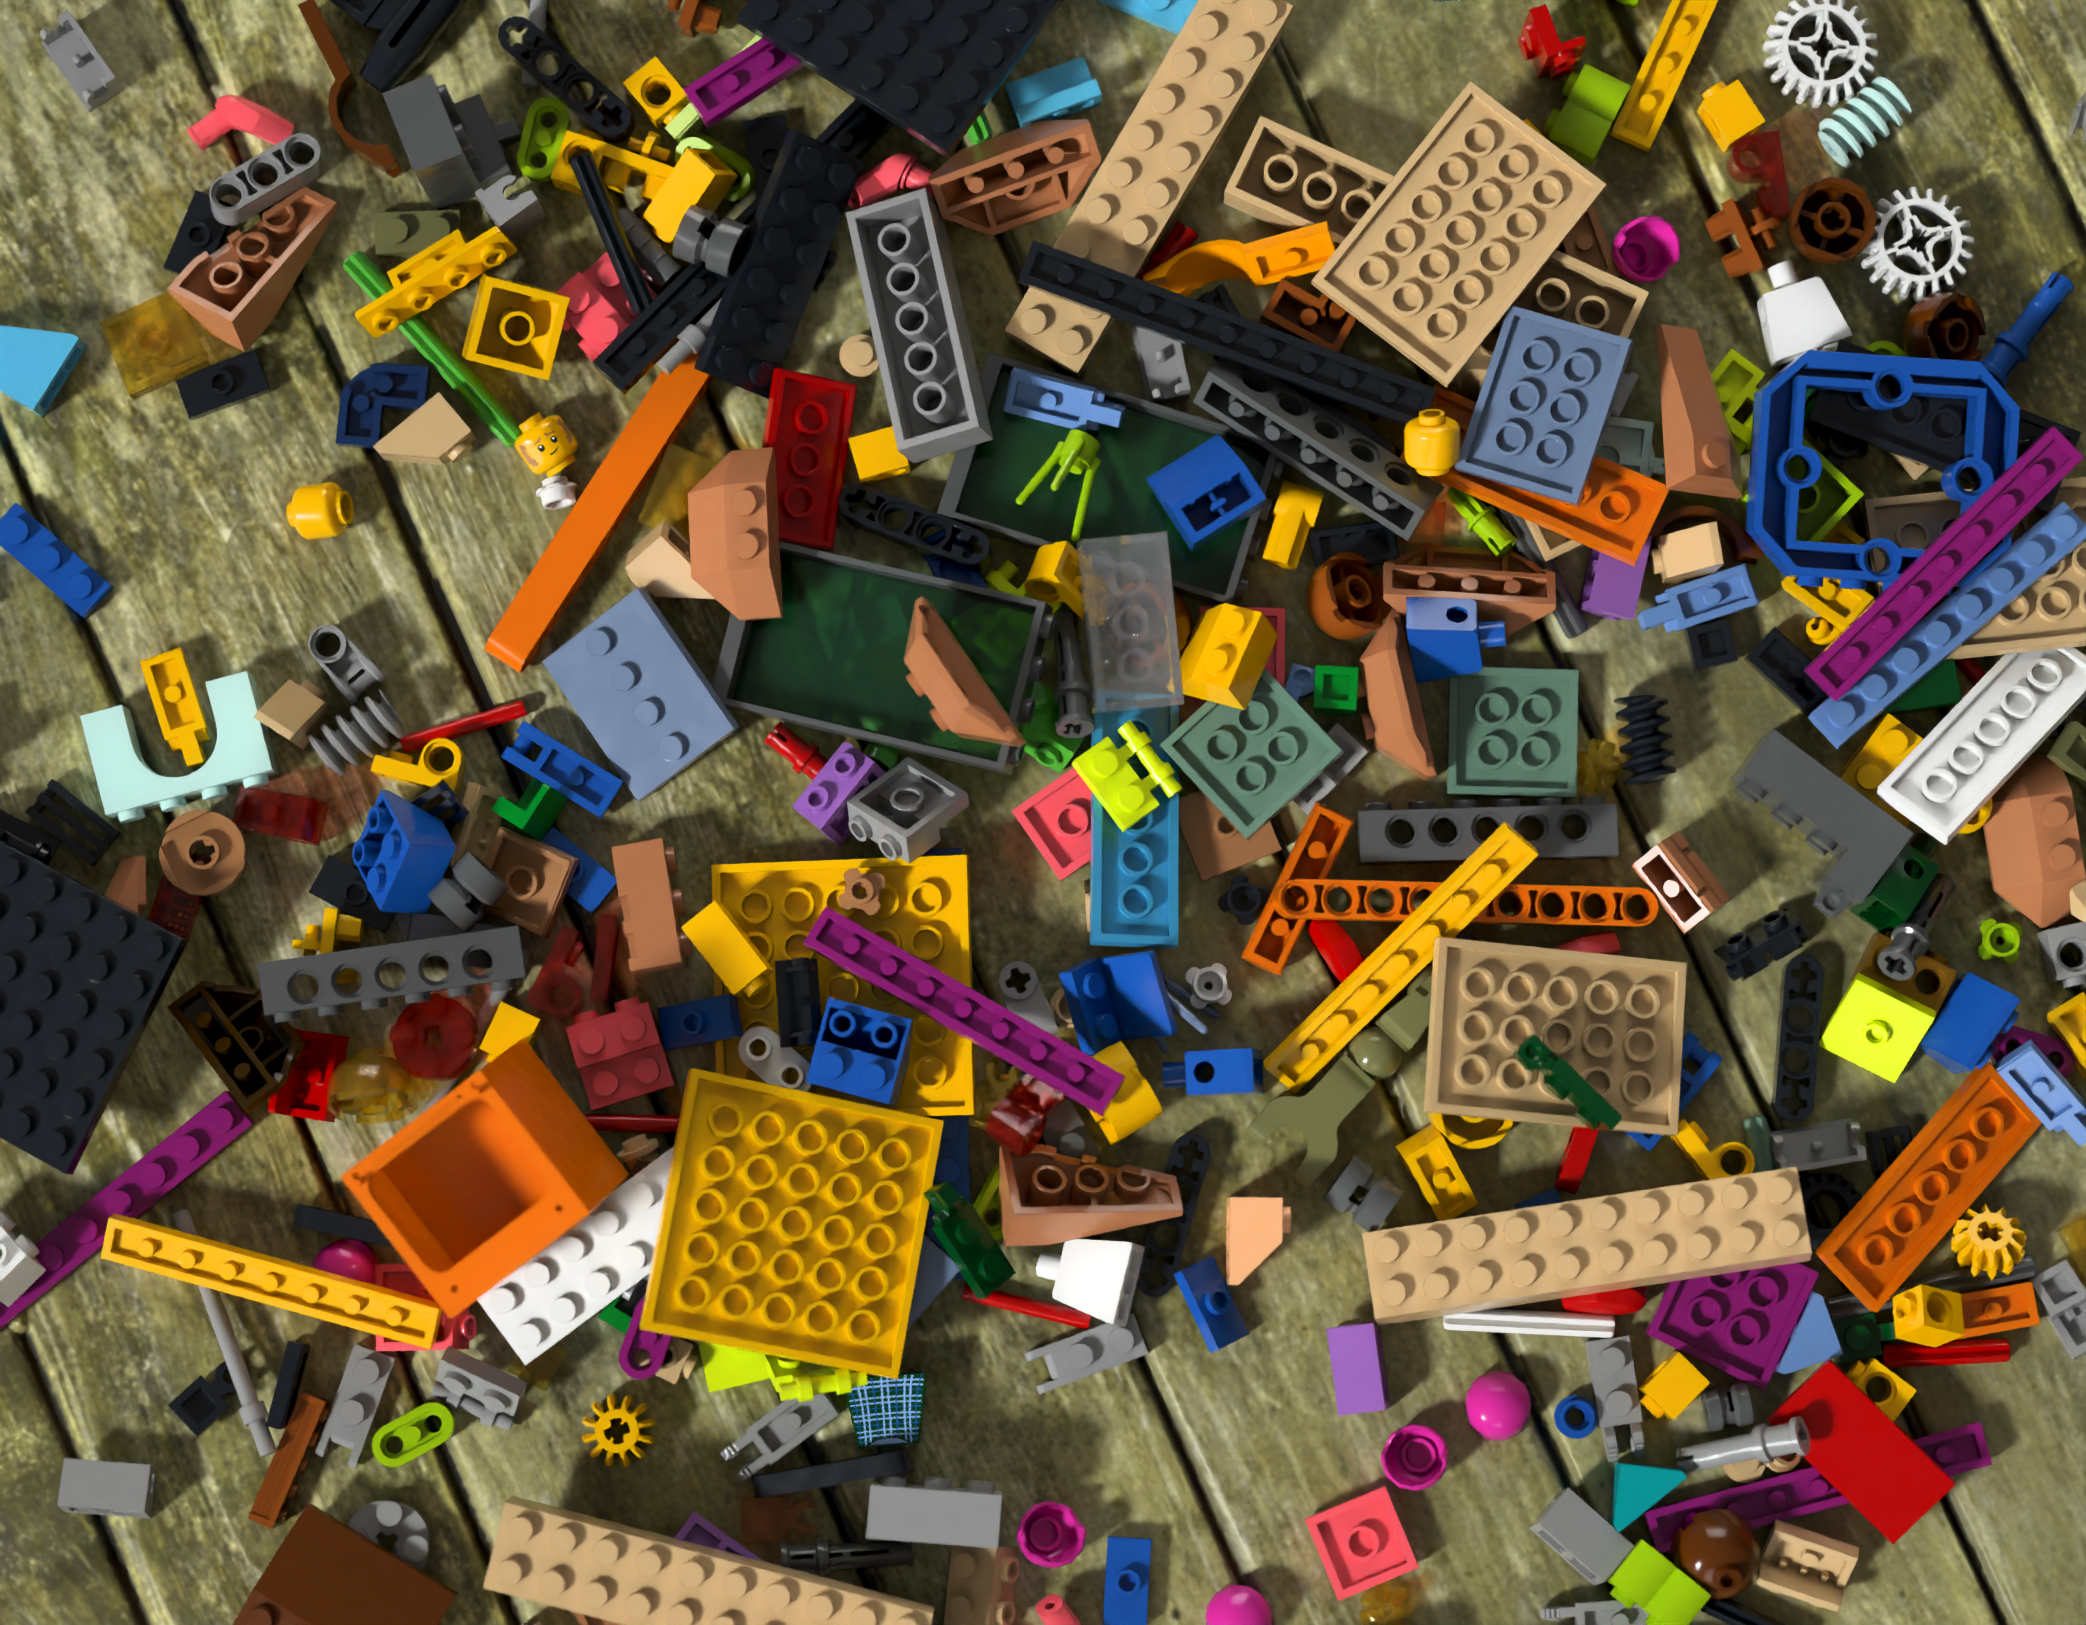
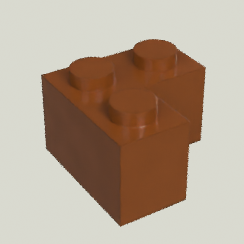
M1281 278L1261 314L1259 324L1340 353L1358 320L1322 293L1320 298H1317Z

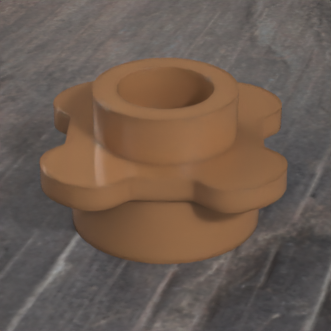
M857 868L848 869L844 874L846 882L844 893L839 896L840 906L845 910L857 908L864 910L868 915L876 914L881 908L879 902L882 895L881 889L886 886L884 876L880 873H873L872 875L863 874ZM861 887L866 889V894L863 896L858 893Z

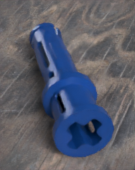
M2052 272L2008 332L2003 331L1999 333L1994 339L1995 346L1983 361H1978L1984 365L2003 389L2008 385L2007 378L2018 363H2024L2029 357V346L2044 328L2069 293L2073 291V283L2061 274L2059 277L2058 272Z

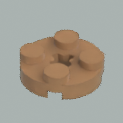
M193 810L184 813L170 823L165 831L166 835L162 840V847L160 846L159 861L162 871L174 886L192 896L209 897L223 893L230 889L247 869L248 849L242 831L232 820L217 812ZM199 842H203L207 847L214 846L215 852L211 855L212 861L206 865L201 860L194 862L192 855L198 852L196 845Z

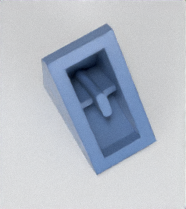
M1810 1292L1774 1370L1776 1373L1788 1374L1826 1361L1828 1358L1832 1359L1843 1355L1822 1295Z

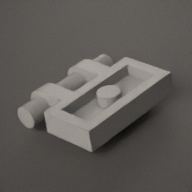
M448 1346L441 1358L435 1379L436 1383L430 1395L445 1401L444 1405L454 1411L460 1408L481 1418L479 1423L490 1428L496 1425L510 1431L516 1419L515 1414L522 1402L527 1382Z

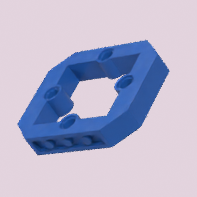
M1807 350L1800 353L1754 394L1745 531L1785 577H1797L1798 586L1823 587V580L1827 579L1840 580V588L1866 590V582L1883 583L1882 591H1884L1926 549L1900 548L1893 541L1886 538L1865 540L1858 545L1796 541L1799 490L1813 485L1819 479L1822 471L1821 459L1817 452L1810 447L1802 445L1806 389L1862 392L1866 403L1873 409L1880 411L1900 407L1907 403L1911 396L1967 399L1964 459L1950 463L1943 471L1941 478L1942 489L1945 494L1952 500L1961 502L1960 515L2017 460L2020 407L1984 365L1977 361ZM1883 376L1891 378L1896 384L1897 391L1893 399L1885 398L1879 391V382ZM1793 456L1800 458L1805 464V475L1800 480L1792 478L1787 470L1788 461ZM1964 468L1971 470L1975 475L1976 483L1972 491L1964 490L1959 484V474ZM2012 529L1952 588L1965 587L2011 547ZM1873 548L1880 550L1885 557L1884 567L1879 572L1873 571L1867 562L1868 553ZM1952 588L1945 595H1951Z

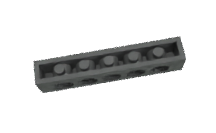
M1220 358L1208 371L1193 400V403L1407 541L1426 520L1444 489V486L1435 480L1418 474L1415 468L1411 467L1407 462L1275 377L1224 358Z
M1601 796L1580 798V805H1563V798L1537 799V806H1520V799L1494 800V807H1477L1476 800L1451 801V808L1434 809V802L1417 801L1409 802L1408 809L1391 810V803L1377 802L1365 804L1366 811H1358L1356 814L1357 866L1463 863L1485 842L1477 836L1475 831L1476 823L1483 819L1492 821L1497 829L1506 822L1518 833L1519 822L1522 819L1530 818L1535 820L1540 827V836L1537 840H1527L1538 852V856L1533 861L1614 859L1619 855L1617 804H1606L1605 797ZM1573 817L1581 822L1583 826L1581 838L1569 839L1563 834L1561 824L1564 818ZM1437 821L1449 822L1455 830L1453 841L1442 843L1436 840L1432 833L1434 823ZM1395 822L1406 823L1412 830L1411 841L1406 844L1394 842L1389 834L1391 824Z
M519 926L257 963L264 1015H274L275 1023L300 1020V1011L318 1009L319 1017L345 1013L344 1005L360 1002L362 1010L388 1007V998L405 996L406 1004L432 1000L430 992L448 990L449 998L475 994L474 986L491 983L492 991L518 988V979L526 977ZM477 950L486 952L492 960L491 969L483 975L473 974L466 964L468 955ZM431 957L443 958L449 967L448 975L440 981L429 980L423 972V965L426 960ZM397 963L405 970L406 977L400 986L391 988L381 982L380 971L386 964ZM346 969H353L362 977L360 989L352 994L341 992L336 985L338 975ZM301 976H311L318 982V992L310 1000L298 999L293 993V984Z

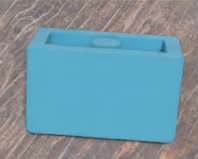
M1082 57L1006 85V92L1020 128L1038 121L1061 120L1101 105L1102 93L1097 80H1092L1086 61Z

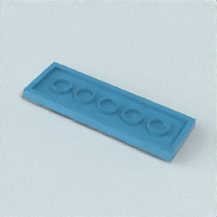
M1095 690L1092 694L1094 730L1091 735V748L1107 736L1117 749L1126 745L1127 743L1117 730L1131 720L1140 733L1145 731L1152 740L1150 746L1162 762H1168L1176 773L1173 776L1179 783V766L1160 746L1179 727V695ZM1136 755L1127 761L1141 780L1150 775ZM1160 786L1151 791L1160 804L1158 808L1128 830L1122 832L1091 791L1090 945L1176 949L1178 946L1179 792L1169 799Z

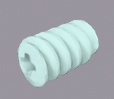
M1877 77L1871 82V88L1864 87L1858 92V98L1852 97L1845 103V108L1836 109L1832 113V119L1825 118L1819 123L1818 137L1826 152L1839 165L1847 169L1851 166L1847 156L1848 152L1860 159L1864 155L1860 145L1862 141L1869 147L1874 148L1877 142L1873 132L1876 131L1886 138L1890 135L1886 122L1889 121L1899 128L1903 124L1899 112L1902 110L1906 114H1911L1912 110L1904 95L1890 80L1884 77Z

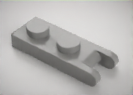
M1134 1313L1129 1314L1126 1327L1104 1323L1024 1353L1027 1362L1035 1361L1043 1356L1052 1380L1044 1381L1036 1386L1039 1394L1149 1354Z
M354 1344L315 1455L324 1457L329 1449L330 1442L353 1449L347 1466L357 1469L398 1358L360 1344Z

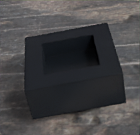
M1728 619L1684 630L1694 672L1738 661Z

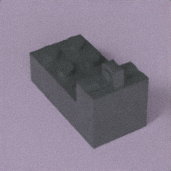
M431 74L382 93L414 173L436 210H444L476 197L474 192L480 188L486 190L501 178L513 175L506 159L507 154L504 148L521 140L522 133L515 119L494 125L480 94L454 104L446 85L437 86Z
M1775 729L1759 739L1730 778V780L1737 784L1735 791L1752 804H1756L1759 800L1772 810L1769 816L1776 823L1787 830L1795 827L1807 836L1804 842L1811 849L1823 856L1827 852L1833 856L1813 882L1820 890L1812 905L1830 919H1835L1845 908L1848 909L1863 903L1914 834Z

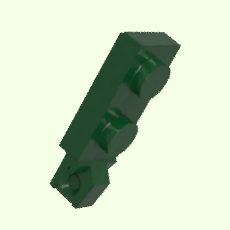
M1535 1034L1529 1035L1514 1051V1056L1525 1070H1539L1547 1078L1544 1084L1550 1092L1560 1100H1564L1567 1097L1578 1108L1575 1115L1589 1129L1595 1131L1598 1128L1600 1131H1612L1622 1120V1116L1562 1057H1557Z
M948 1181L936 1183L923 1193L936 1213L932 1217L935 1223L932 1229L978 1299L987 1298L1016 1272L971 1202L963 1194L958 1195Z

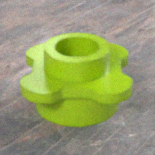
M1992 918L1982 921L1980 924L1982 943L1977 948L1978 956L1985 961L1998 958L2003 959L2007 964L2016 962L2020 957L2018 947L2020 945V936L2023 933L2020 924L2014 921L2008 924L1997 923ZM1998 937L2003 938L2004 942L2002 945L1996 943Z

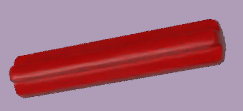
M2004 1338L1950 1341L1936 1348L1917 1343L1882 1345L1883 1355H1881V1361L1887 1368L2008 1362L2011 1357V1347L2009 1340Z

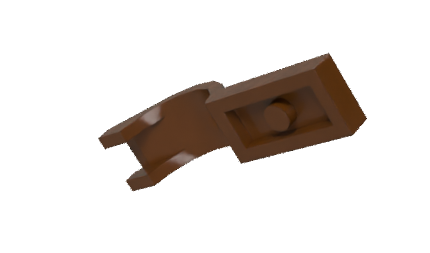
M307 0L299 4L298 7L335 78L330 88L328 111L333 128L352 153L393 179L402 175L403 173L387 144L371 145L358 141L346 131L343 120V108L348 94L357 85V82L314 0Z
M1687 505L1671 511L1662 519H1656L1649 534L1652 537L1651 543H1654L1661 532L1674 523L1690 520L1701 523L1717 521L1718 531L1729 544L1733 561L1756 565L1757 560H1761L1763 556V551L1738 524L1725 513L1709 506Z

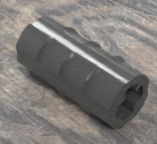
M626 206L616 213L644 276V280H648L662 293L687 268V265L680 258L673 256L672 249L654 234L645 224L644 219L641 220Z

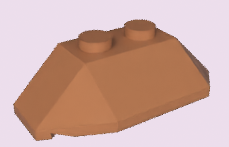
M1088 119L1038 121L991 138L983 143L961 149L929 176L928 179L942 219L954 221L967 228L994 236L1070 208L1086 185L1093 170H1096L1102 159Z
M775 448L734 450L723 458L688 492L691 578L740 621L783 618Z
M1423 545L1404 553L1395 560L1390 559L1384 562L1383 600L1406 618V597L1473 599L1477 602L1480 622L1505 620L1506 634L1508 636L1555 611V572L1547 568L1542 569L1533 561L1511 550L1497 558L1491 549Z
M921 596L915 601L904 656V662L911 671V673L906 675L907 681L919 697L925 694L934 705V708L929 712L943 732L950 729L951 732L961 738L1021 747L1026 743L1025 739L936 608L929 600Z
M1393 609L1389 612L1382 623L1383 625L1378 629L1356 664V667H1359L1357 698L1363 697L1366 714L1360 715L1362 732L1365 740L1372 739L1375 750L1424 781L1433 780L1437 776L1402 617L1398 611Z
M2048 754L2029 757L1992 796V811L1990 817L1983 825L1993 891L2027 917L2038 928L2083 922L2071 915L2070 889L2086 879L2072 789L2064 771L2046 757Z

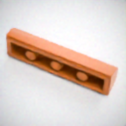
M1318 802L1314 803L1242 952V959L1275 975L1282 974L1307 920L1288 919L1279 915L1273 907V893L1277 886L1285 881L1293 879H1327L1355 822L1354 820ZM1290 887L1285 893L1284 900L1289 909L1298 911L1303 907L1305 899L1301 890Z

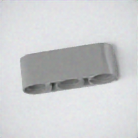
M306 133L291 135L217 178L209 189L211 210L214 218L224 225L234 226L240 224L313 182L322 170L321 148L318 141ZM300 152L310 154L313 159L306 164H297L292 160V157ZM264 173L272 174L277 178L273 184L268 186L260 185L255 180ZM228 194L240 198L239 203L232 207L221 205L219 200Z

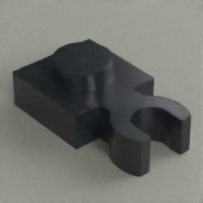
M226 1361L218 1366L215 1372V1379L210 1384L200 1375L168 1405L173 1413L197 1438L203 1435L231 1409L230 1405L223 1398L227 1394H237L234 1384H228L223 1379L225 1372L228 1371Z

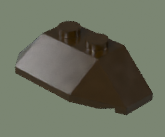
M201 981L168 1006L174 1017L246 1114L283 1088L306 1045L289 1022L275 1023L274 1015H264L261 989L216 985L215 982Z

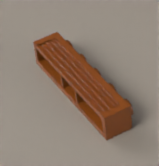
M307 1391L300 1392L277 1447V1452L274 1454L247 1519L271 1529L276 1528L278 1524L282 1525L288 1514V1509H285L288 1499H294L299 1488V1484L296 1483L299 1473H305L310 1461L306 1456L309 1449H314L318 1443L320 1433H317L320 1423L325 1424L331 1410V1408H328L329 1400Z

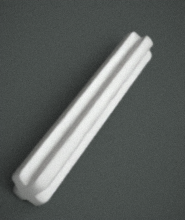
M1487 1309L1443 1316V1326L1446 1330L1611 1338L1615 1332V1319L1613 1315Z

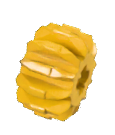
M1985 1203L1981 1207L1980 1214L1968 1208L1964 1214V1220H1957L1954 1224L1953 1234L1955 1236L1951 1240L1952 1252L1958 1254L1957 1262L1959 1267L1972 1265L1971 1273L1973 1277L1978 1275L1981 1270L1987 1271V1275L1991 1280L1996 1277L1997 1270L2009 1276L2010 1272L2013 1271L2014 1264H2020L2024 1258L2025 1251L2023 1247L2026 1245L2027 1239L2025 1231L2019 1230L2020 1221L2018 1217L2006 1219L2004 1206L1997 1213L1990 1212L1989 1207Z
M615 1394L607 1395L609 1411L601 1403L594 1402L591 1407L600 1417L599 1420L593 1417L583 1418L582 1423L586 1426L594 1427L595 1432L583 1435L582 1440L583 1442H591L597 1439L599 1445L590 1452L593 1458L599 1456L604 1450L608 1451L605 1458V1466H613L616 1455L619 1453L623 1467H628L631 1465L629 1449L636 1457L643 1459L647 1454L638 1442L641 1441L646 1444H653L655 1442V1437L651 1434L642 1433V1428L652 1427L656 1424L654 1418H648L644 1421L640 1420L639 1416L648 1408L646 1403H641L634 1411L630 1410L633 1402V1395L631 1394L624 1396L621 1408L618 1406ZM614 1418L622 1419L620 1424L627 1422L630 1427V1432L623 1435L624 1442H616L617 1436L611 1438L608 1433V1428L613 1427L615 1424Z

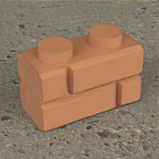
M1678 831L1662 840L1631 866L1685 934L1729 902L1731 897L1695 851L1689 849L1690 845Z

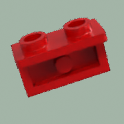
M1546 4L1529 10L1525 23L1522 26V36L1518 37L1521 53L1526 61L1532 60L1538 79L1550 75L1551 79H1558L1575 71L1574 66L1579 63L1587 45L1584 35L1561 43Z
M294 1029L306 1045L283 1088L269 1097L268 1112L334 1123L349 1037Z

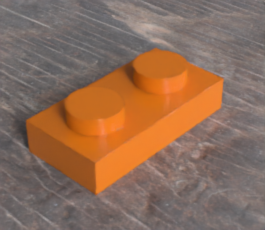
M2032 1282L1962 1293L1965 1335L1955 1340L2040 1325Z

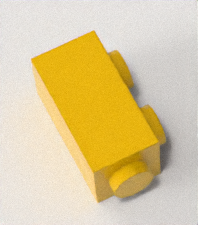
M687 148L642 216L654 226L653 232L658 238L666 243L673 244L679 224L687 209L695 204L714 212L738 175L710 149Z
M714 900L681 927L734 996L742 998L746 994L751 998L770 983L767 977L774 972V969L722 903Z

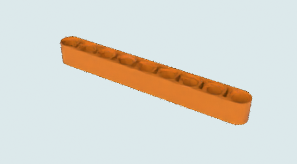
M700 351L697 354L691 353L670 375L664 371L660 372L493 630L484 651L519 673L525 671L714 380L715 377L694 369Z
M1293 879L1277 886L1273 893L1272 902L1276 912L1283 918L1404 922L1416 910L1413 904L1415 894L1422 890L1431 895L1443 882ZM1508 884L1469 924L1631 928L1651 923L1658 914L1659 906L1655 895L1648 889L1640 887ZM1290 887L1298 888L1304 895V905L1298 911L1289 909L1285 904V893ZM1333 888L1342 890L1347 896V905L1341 912L1332 910L1328 905V894ZM1377 889L1383 890L1389 896V908L1384 913H1378L1371 906V895ZM1505 892L1513 895L1517 902L1516 911L1511 916H1506L1499 909V898ZM1546 894H1552L1559 902V910L1554 917H1548L1542 910L1541 902ZM1589 895H1594L1601 902V912L1596 918H1591L1584 911V901ZM1632 896H1636L1643 903V914L1638 919H1633L1627 913L1626 904Z

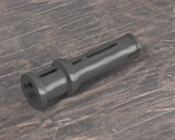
M1060 611L1053 614L1056 615L1054 650L1058 684L1053 690V701L1058 704L1059 719L1055 723L1056 733L1064 738H1081L1089 735L1094 730V721L1088 712L1091 690L1083 678L1078 615H1074L1073 611Z
M1937 873L1907 921L1897 925L1893 930L1890 946L1880 952L1877 960L1879 968L1888 977L1905 981L1914 975L1918 957L1924 955L1930 946L1929 933L1940 917L1949 898L1956 890V884L1951 877L1943 873Z
M817 1538L816 1543L789 1545L787 1540L780 1541L781 1566L810 1574L817 1573L821 1577L830 1575V1570L902 1565L913 1566L912 1543L907 1541L886 1540L829 1544L828 1540Z

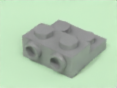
M907 757L847 800L848 825L852 834L859 841L864 842L867 839H871L879 845L881 852L888 859L895 860L900 857L910 864L941 841L939 828L970 806L968 793Z

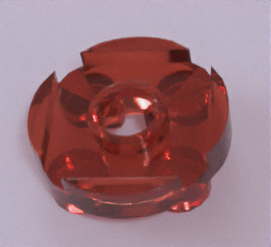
M433 993L431 994L432 1000L408 1005L399 1015L396 1023L391 1027L389 1036L393 1044L394 1055L405 1071L421 1080H438L442 1082L456 1078L471 1065L477 1052L475 1045L477 1042L476 1034L479 1035L477 1021L468 1008L452 998ZM438 1028H443L444 1033L440 1037L443 1042L441 1047L436 1049L434 1045H431L430 1049H428L426 1044L429 1039L428 1034L433 1029L438 1031Z

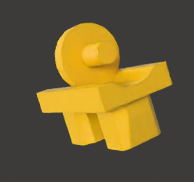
M650 131L645 141L634 137L630 138L627 148L639 152L640 155L607 143L603 153L606 162L603 182L606 188L625 193L633 174L645 179L639 195L640 199L647 203L652 202L674 168L653 160V158L668 162L671 155L670 150L658 146L659 133Z
M325 907L321 942H318L319 925L307 924L305 940H292L291 949L303 950V956L316 955V952H319V954L338 952L340 950V941L362 943L365 922L362 919L344 915V912L339 909ZM346 969L338 975L336 984L358 983L359 973L353 969Z

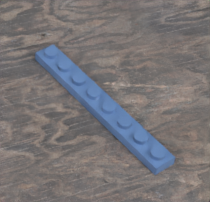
M2064 501L2011 544V547L1965 587H1960L1911 628L1838 701H1833L1829 697L1810 713L1808 719L1838 750L2086 541V524Z

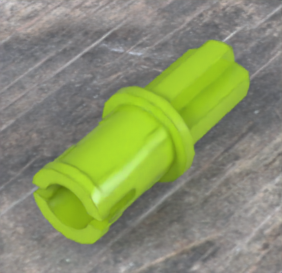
M1453 487L1447 491V499L1469 523L1467 529L1470 532L1475 531L1497 558L1509 552L1513 548L1512 545L1518 542V539L1507 530L1494 514L1496 509L1493 506L1487 507L1482 500Z

